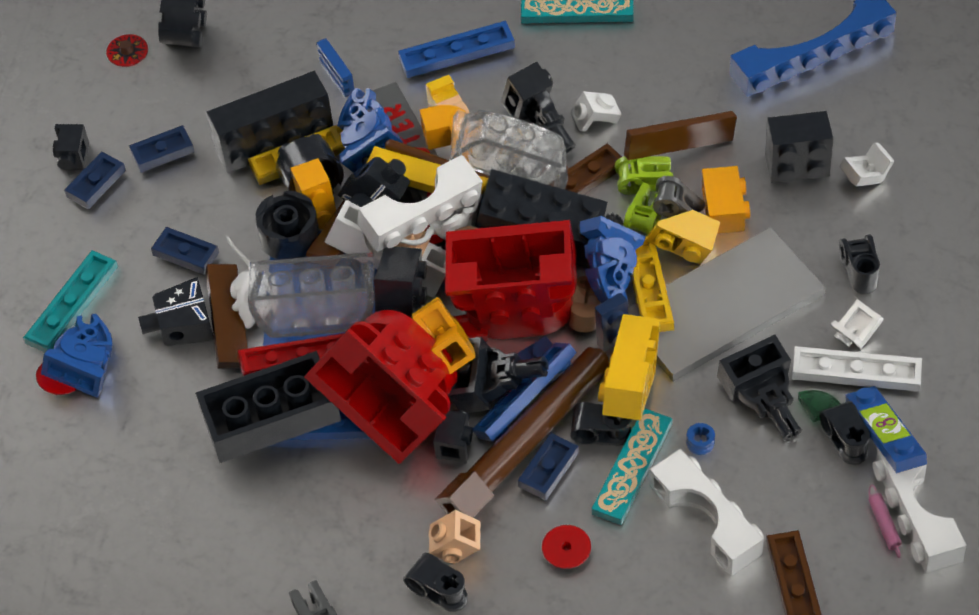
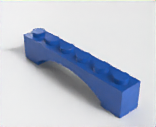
M855 0L851 14L834 29L817 38L797 45L780 48H758L756 45H753L730 55L729 75L747 97L763 92L782 81H788L807 70H813L825 62L838 59L843 54L860 49L879 38L889 36L895 30L897 12L886 0Z

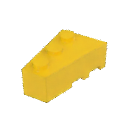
M623 314L614 351L611 353L609 368L606 367L604 383H600L598 402H603L602 415L641 421L656 374L660 319Z

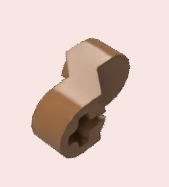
M587 276L577 278V287L573 295L569 326L573 330L586 333L596 329L595 307L600 304L588 282Z

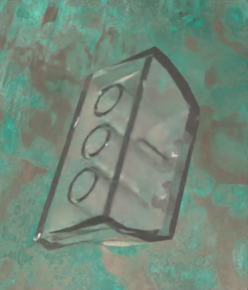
M458 110L453 116L450 160L463 155L474 171L490 175L491 169H495L561 189L566 188L568 181L566 146L563 138L557 133L514 117L486 110H478L471 113Z
M367 252L250 262L248 305L257 326L269 337L279 338L346 332L354 323L364 321L372 314L375 302L374 253Z

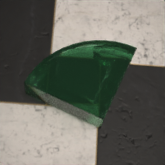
M806 390L798 393V400L813 423L820 420V411L841 404L834 396L823 391Z

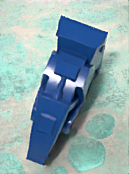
M355 88L345 102L337 126L343 130L341 132V142L345 147L339 154L340 162L353 173L362 167V158L370 156L374 146L386 149L385 142L389 139L403 143L401 138L392 130L389 116L384 112L382 105L375 101L376 93L370 88H366V94L359 88Z
M603 216L580 221V232L588 239V244L585 245V258L589 260L590 268L586 269L585 273L594 294L601 303L619 293H622L628 300L625 290L630 283V275H633L634 267L637 264L636 249L643 245L645 236Z
M91 314L90 324H85L82 321V315L76 318L75 327L68 329L56 341L54 349H48L44 353L41 374L98 398L103 388L108 358L111 357L112 337L107 326L97 314Z

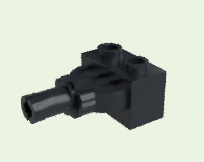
M535 62L507 78L500 102L515 124L529 118L539 128V131L549 136L561 156H564L571 152L576 144L563 127L565 118L562 114H558L550 97L553 86L552 77L546 69H542L539 63Z
M775 334L719 360L717 377L732 402L739 399L744 405L755 409L760 418H764L765 415L767 418H772L783 440L787 441L791 439L790 434L794 438L801 433L802 429L798 426L787 407L794 401L788 390V372L791 359Z
M482 337L468 338L474 348L476 358L457 370V382L452 387L448 397L458 410L465 411L466 413L491 410L492 400L501 397L507 390L517 389L523 379L546 377L548 375L547 370L549 369L548 361L544 356L520 360L516 352L505 354L499 349L491 348Z

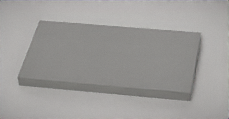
M770 227L666 285L674 320V330L659 332L657 363L669 378L675 381L824 296L826 287ZM636 302L628 306L629 315L639 316Z

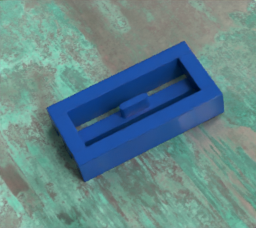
M327 38L316 42L320 63L344 97L350 96L354 90L352 73Z

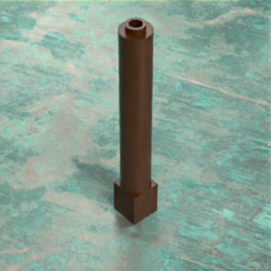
M587 347L467 472L460 473L435 498V501L446 514L457 510L474 518L495 496L492 492L604 376L606 367L609 368V357L602 349Z

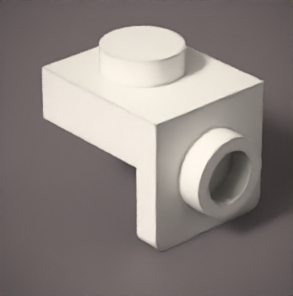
M583 91L571 110V115L579 131L583 132L587 131L593 121L617 123L622 116L612 94Z
M873 143L866 155L846 157L839 167L847 175L848 180L856 187L881 184L891 169L894 160L880 143Z
M857 299L839 323L834 320L830 325L837 331L834 336L848 347L853 343L862 349L884 319Z

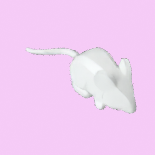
M480 194V198L469 207L463 206L455 210L447 219L442 221L438 219L431 223L423 238L418 240L403 238L400 243L421 245L427 242L432 235H438L446 240V232L455 231L465 226L475 227L482 194Z
M227 236L230 246L245 261L248 267L247 271L241 272L232 282L230 290L231 296L237 299L232 305V309L239 311L245 327L250 329L263 312L270 307L274 299L271 296L265 298L268 291L266 278L253 272L254 268L250 259Z

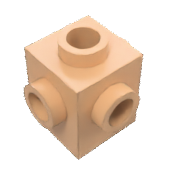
M454 510L430 524L429 553L441 558L444 562L455 564L480 550L479 520Z

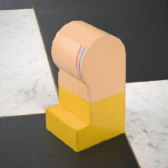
M449 74L425 84L427 102L430 107L453 105L463 109L470 115L466 104L456 91L454 82Z

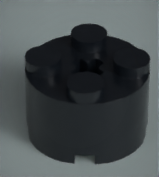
M161 0L159 12L162 13V19L158 23L159 42L168 45L200 48L202 44V31H199V29L206 26L207 11L202 10L205 6V0Z
M319 134L299 138L291 143H285L279 148L276 170L287 191H295L290 168L319 158L330 180L333 194V189L339 183L341 186L344 179L343 167L330 145Z
M284 191L281 196L273 197L271 195L265 198L256 210V225L262 250L277 260L290 261L294 264L303 262L307 250L320 234L316 210L310 198L299 192Z

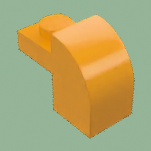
M437 105L419 109L421 128L428 150L451 145L455 158L463 155L469 163V152H473L472 140H474L473 122L470 115L463 109L453 105Z
M436 297L412 314V318L436 340L431 350L443 360L450 374L476 358L474 348L456 318L452 317L439 297ZM443 349H446L453 358L451 364L444 356Z

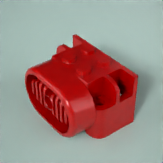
M570 220L446 232V296L451 297L452 305L456 309L465 311L470 323L475 328L486 330L488 338L503 340L545 336L558 331L569 321L573 295L577 287L576 248Z
M382 310L371 314L364 321L354 323L304 378L400 464L445 420V415L448 413L451 404L448 395L457 382V370L450 374L443 360L431 350L436 340L415 320L398 311ZM443 349L444 356L451 364L453 358L446 349Z

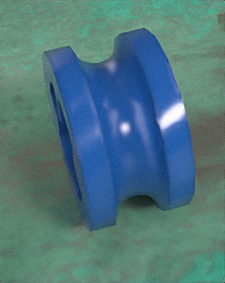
M696 423L689 427L686 434V446L689 451L696 455H705L711 452L715 444L714 429L704 423ZM699 435L701 438L704 435L706 436V441L702 442V439H700V442L695 441V436Z

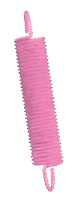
M870 486L868 501L888 549L895 550L898 558H900L901 555L898 547L902 542L882 494L875 493L871 495Z

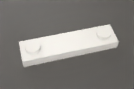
M795 346L792 379L866 387L876 386L877 388L919 392L922 358Z

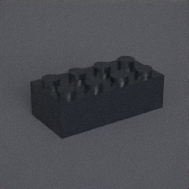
M315 70L206 111L215 150L227 173L249 165L248 159L334 126L328 93Z
M491 169L475 227L489 228L570 220L576 248V265L590 268L589 260L585 258V245L588 244V239L580 232V221L598 216L605 217L608 202Z
M317 351L195 393L219 463L341 421L339 409L304 378L320 360Z

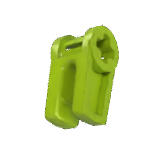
M625 156L619 158L615 162V171L619 175L617 182L618 191L624 195H635L643 182L650 185V192H656L657 179L662 176H673V173L670 172V157L649 156L627 160Z
M642 182L632 204L627 209L623 223L624 227L646 233V236L662 217V215L654 211L653 203L648 206L650 199L649 184Z

